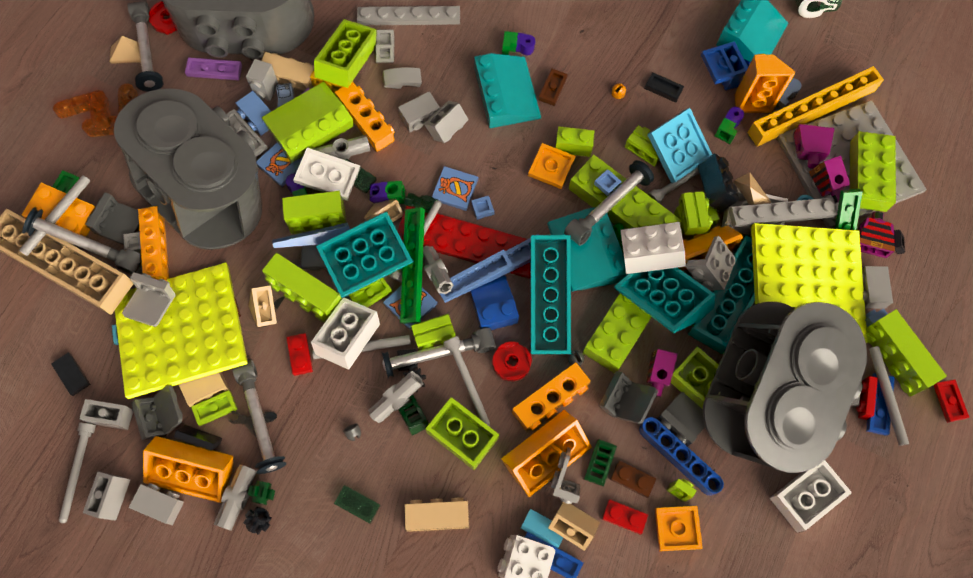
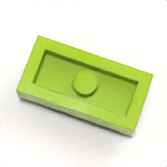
M381 278L351 293L349 297L353 302L368 308L390 294L392 289L385 279Z
M230 390L191 407L199 426L238 410Z
M678 478L670 483L666 491L682 502L693 498L697 490L693 488V484L688 480H680Z

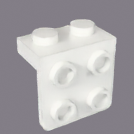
M510 535V538H507L504 544V550L506 551L504 558L498 564V577L548 578L555 549L518 535Z

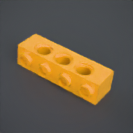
M352 81L348 88L342 87L335 91L336 97L353 118V123L363 135L367 136L368 142L376 152L394 142V129L390 124L384 122L383 115L380 111L377 112L374 109L373 102L369 98H365L360 86H356Z
M158 206L138 209L142 273L148 274L157 280L164 279L167 281L169 279L165 220L158 213Z
M575 362L512 409V414L525 431L529 429L533 431L542 424L540 421L545 417L548 419L553 417L558 412L556 409L561 405L563 407L569 405L573 401L572 397L577 393L579 396L589 389L588 385L591 380ZM570 383L573 386V390H565L563 384ZM553 394L557 397L558 401L552 403L548 401L547 396ZM539 406L542 413L534 414L531 408Z

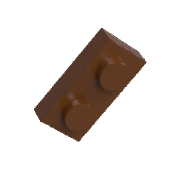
M551 69L539 95V101L555 106L568 78V74Z
M620 460L610 479L646 498H649L656 482V478Z

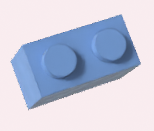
M251 91L236 102L238 107L237 113L248 121L247 124L254 132L257 131L261 136L269 130L261 117L270 113L271 110L254 91Z

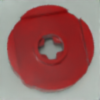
M160 1L153 5L149 11V22L152 27L166 35L177 31L171 17L164 19V16H169V13L163 2Z
M510 341L501 344L497 348L492 364L494 371L502 380L518 381L529 373L532 357L526 347L517 342ZM509 357H513L514 360L517 359L518 362L515 363V366L507 364Z

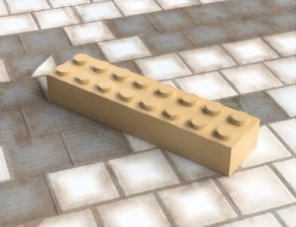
M6 208L0 216V252L110 315L114 312L133 286V282L129 277L70 243L49 234L42 238L28 256L24 255L19 249L30 237L28 232L22 233L26 219Z

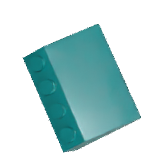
M741 0L724 27L716 46L735 41L743 59L751 62L754 55L772 54L788 22L768 0Z
M493 53L474 56V69L489 129L541 119L525 57Z
M596 207L549 221L547 225L550 234L565 235V228L573 219H584ZM607 213L592 226L591 235L583 245L580 246L571 240V292L616 284L628 275L626 274L624 255Z
M387 212L316 246L341 298L413 263Z
M679 268L628 274L614 286L617 291L672 333H676L700 321L714 309L715 294Z

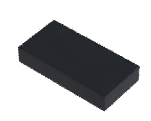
M652 72L644 89L676 103L684 86Z
M68 352L51 363L70 395L74 396L91 385L71 353Z
M187 425L176 430L174 436L179 440L210 451L218 447L222 441L221 437Z

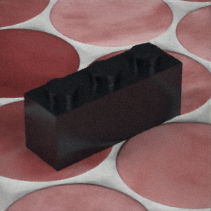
M714 153L698 165L706 197L709 199V206L722 213L739 201L737 196L738 190L733 183V175L729 171L728 161Z

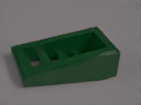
M412 394L409 397L411 401L404 404L398 411L411 435H415L425 430L429 423ZM414 406V408H412V409H410V410L404 412V411L407 410L408 408ZM418 413V415L412 417L411 419H408L412 415Z
M599 439L596 441L584 480L602 487L604 486L615 455L616 445ZM599 448L606 449L610 451V453L607 454L602 451H599ZM596 456L606 458L607 462L596 459ZM595 463L597 465L605 467V469L601 470L596 467H593V465ZM591 471L601 474L602 478L590 475Z

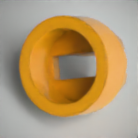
M621 83L615 84L612 88V96L615 99H622L626 94V87Z

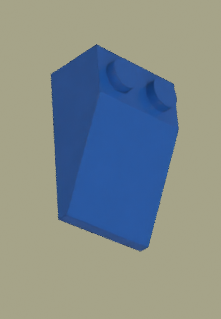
M505 275L470 291L480 329L491 328V330L518 324V311Z

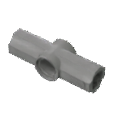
M366 135L348 140L339 138L333 144L313 149L345 161L351 156L371 151Z
M433 246L423 247V263L425 265L423 267L431 282L433 281L439 294L451 292L454 285L447 274L449 272L442 259L439 258Z
M411 371L398 384H394L383 393V397L368 410L370 417L374 421L381 423L393 411L401 408L409 401V397L423 385L421 377Z
M239 464L231 485H228L223 493L222 505L214 525L232 531L240 510L245 507L248 501L249 487L256 475V470Z

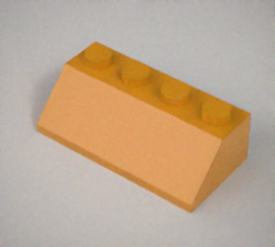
M754 55L734 94L736 107L741 108L744 113H772L795 75V71L775 55Z
M726 225L724 227L717 226L706 234H697L691 240L687 241V239H684L686 264L688 260L705 259L715 236H720L728 249L733 252L742 240V234ZM686 266L677 267L682 271L688 270Z
M563 410L501 458V460L523 491L530 497L553 479L555 470H560L557 467L562 451L566 452L567 447L572 448L569 466L591 449L592 446L578 420L566 410Z
M155 436L143 450V483H151L161 488L221 503L223 493L228 486L232 474V455L213 450L210 451Z

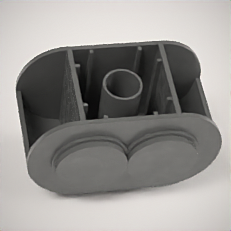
M162 0L183 41L198 51L219 58L226 57L228 53L243 54L252 59L262 58L265 52L278 55L287 53L300 46L307 39L314 25V9L311 0Z
M168 88L149 91L131 100L120 111L114 124V136L125 157L133 187L152 207L158 206V213L192 246L213 250L226 248L242 241L254 231L262 215L258 166L253 152L255 150L254 142L245 131L241 130L236 133L230 127V120L220 107L216 106L211 109L200 97L193 93Z
M762 302L745 310L735 325L703 404L704 425L715 444L725 452L736 457L790 473L808 471L821 464L831 454L836 442L844 436L847 429L845 419L852 402L860 396L862 391L861 379L867 363V348L864 335L856 320L842 308L825 302H810L798 307H791L779 302Z

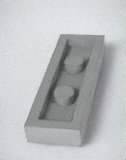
M235 109L226 114L230 120V127L236 133L243 130L250 136L255 145V150L253 151L255 157L268 149L266 144Z

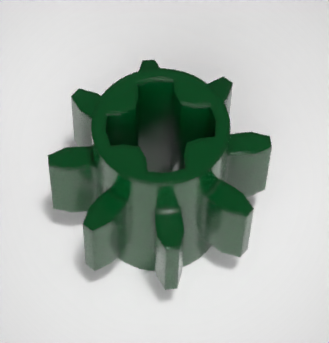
M256 481L255 486L250 485L248 495L252 496L251 502L267 505L268 500L273 501L275 490L271 489L272 484Z

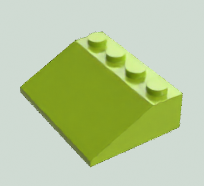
M324 81L261 117L291 163L302 158L307 148H318L353 127V118Z

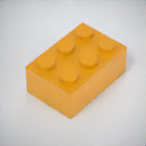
M40 183L23 211L22 216L26 219L30 211L37 207V211L43 210L41 219L45 220L67 193ZM76 198L55 225L86 237L91 230L86 226L87 219L96 207Z

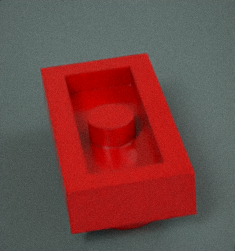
M303 333L286 337L292 374L296 376L313 372L307 334Z
M869 376L861 381L862 391L859 406L856 407L858 418L867 420L874 416L877 377Z
M956 379L933 385L947 423L969 418Z
M609 499L602 520L642 535L648 514Z

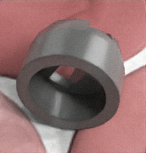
M577 350L572 351L568 357L569 364L572 365L576 362L581 366L584 362L583 353ZM574 354H576V355L578 356V358L580 359V362H578V360L576 359V357L574 356Z
M357 423L343 430L345 436L350 441H355V436L358 439L361 436V429Z

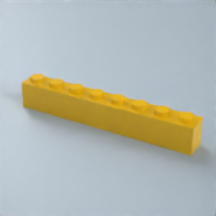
M873 66L753 122L747 133L758 147L787 131L797 128L799 124L805 125L875 92L884 79Z

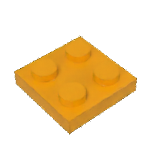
M542 143L528 172V176L562 189L576 156Z
M697 506L655 508L659 551L703 549Z

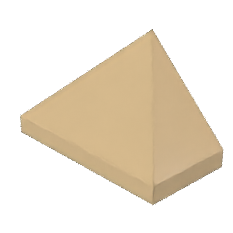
M121 36L111 46V64L141 62L137 41Z
M750 172L734 180L735 185L749 205L771 203Z
M397 199L374 203L364 216V219L368 221L387 212L392 222L401 218L404 213Z
M271 285L251 288L249 308L257 327L277 323Z

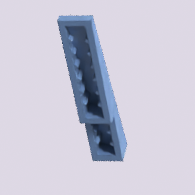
M348 223L338 224L273 239L272 244L274 248L320 245L350 230Z
M530 238L507 251L503 249L451 277L450 279L454 285L451 292L447 294L440 293L444 302L451 301L530 263Z

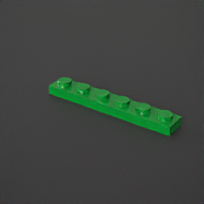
M421 207L405 210L404 245L413 263L402 268L400 323L404 324L420 323L425 220V209Z

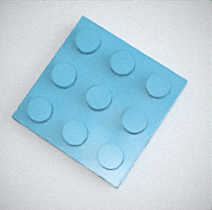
M690 108L685 109L647 134L671 183L680 180L712 155Z

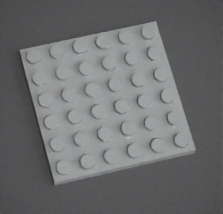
M872 100L806 124L834 128L831 150L824 161L841 156L848 179L850 170V141L858 131L894 136ZM796 128L779 135L776 139L807 194L813 199L831 198V195L825 197L820 195L809 174V171L812 169L808 168V160L797 158L793 136ZM896 140V203L922 194L927 189ZM849 186L842 190H849ZM839 203L835 204L837 211ZM860 209L858 218L873 213L875 210ZM837 216L822 219L827 228L835 227Z

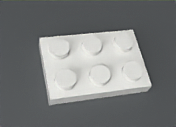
M307 148L294 177V183L323 193L340 191L342 199L348 200L359 173L360 165Z

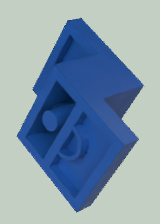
M735 41L704 50L701 53V57L714 84L722 83L725 91L739 86L751 63L743 59Z

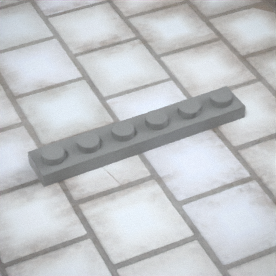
M460 6L357 7V23L361 25H459Z
M833 197L735 206L728 209L733 228L751 226L754 223L774 224L834 218L838 215Z

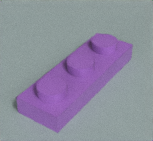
M188 58L185 74L187 77L239 80L242 64L241 61Z

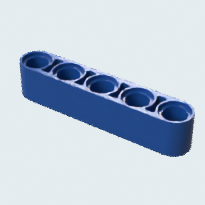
M653 417L644 420L639 427L642 437L703 493L714 495L723 489L724 483L722 478L662 425L659 420ZM645 424H651L654 427V432H648ZM662 437L668 439L669 447L662 445ZM678 451L684 454V461H680L677 458L676 453ZM692 466H697L700 469L699 476L692 472ZM709 480H712V481L715 482V484H716V489H715V490H712V489L709 488V486H708V481H709Z

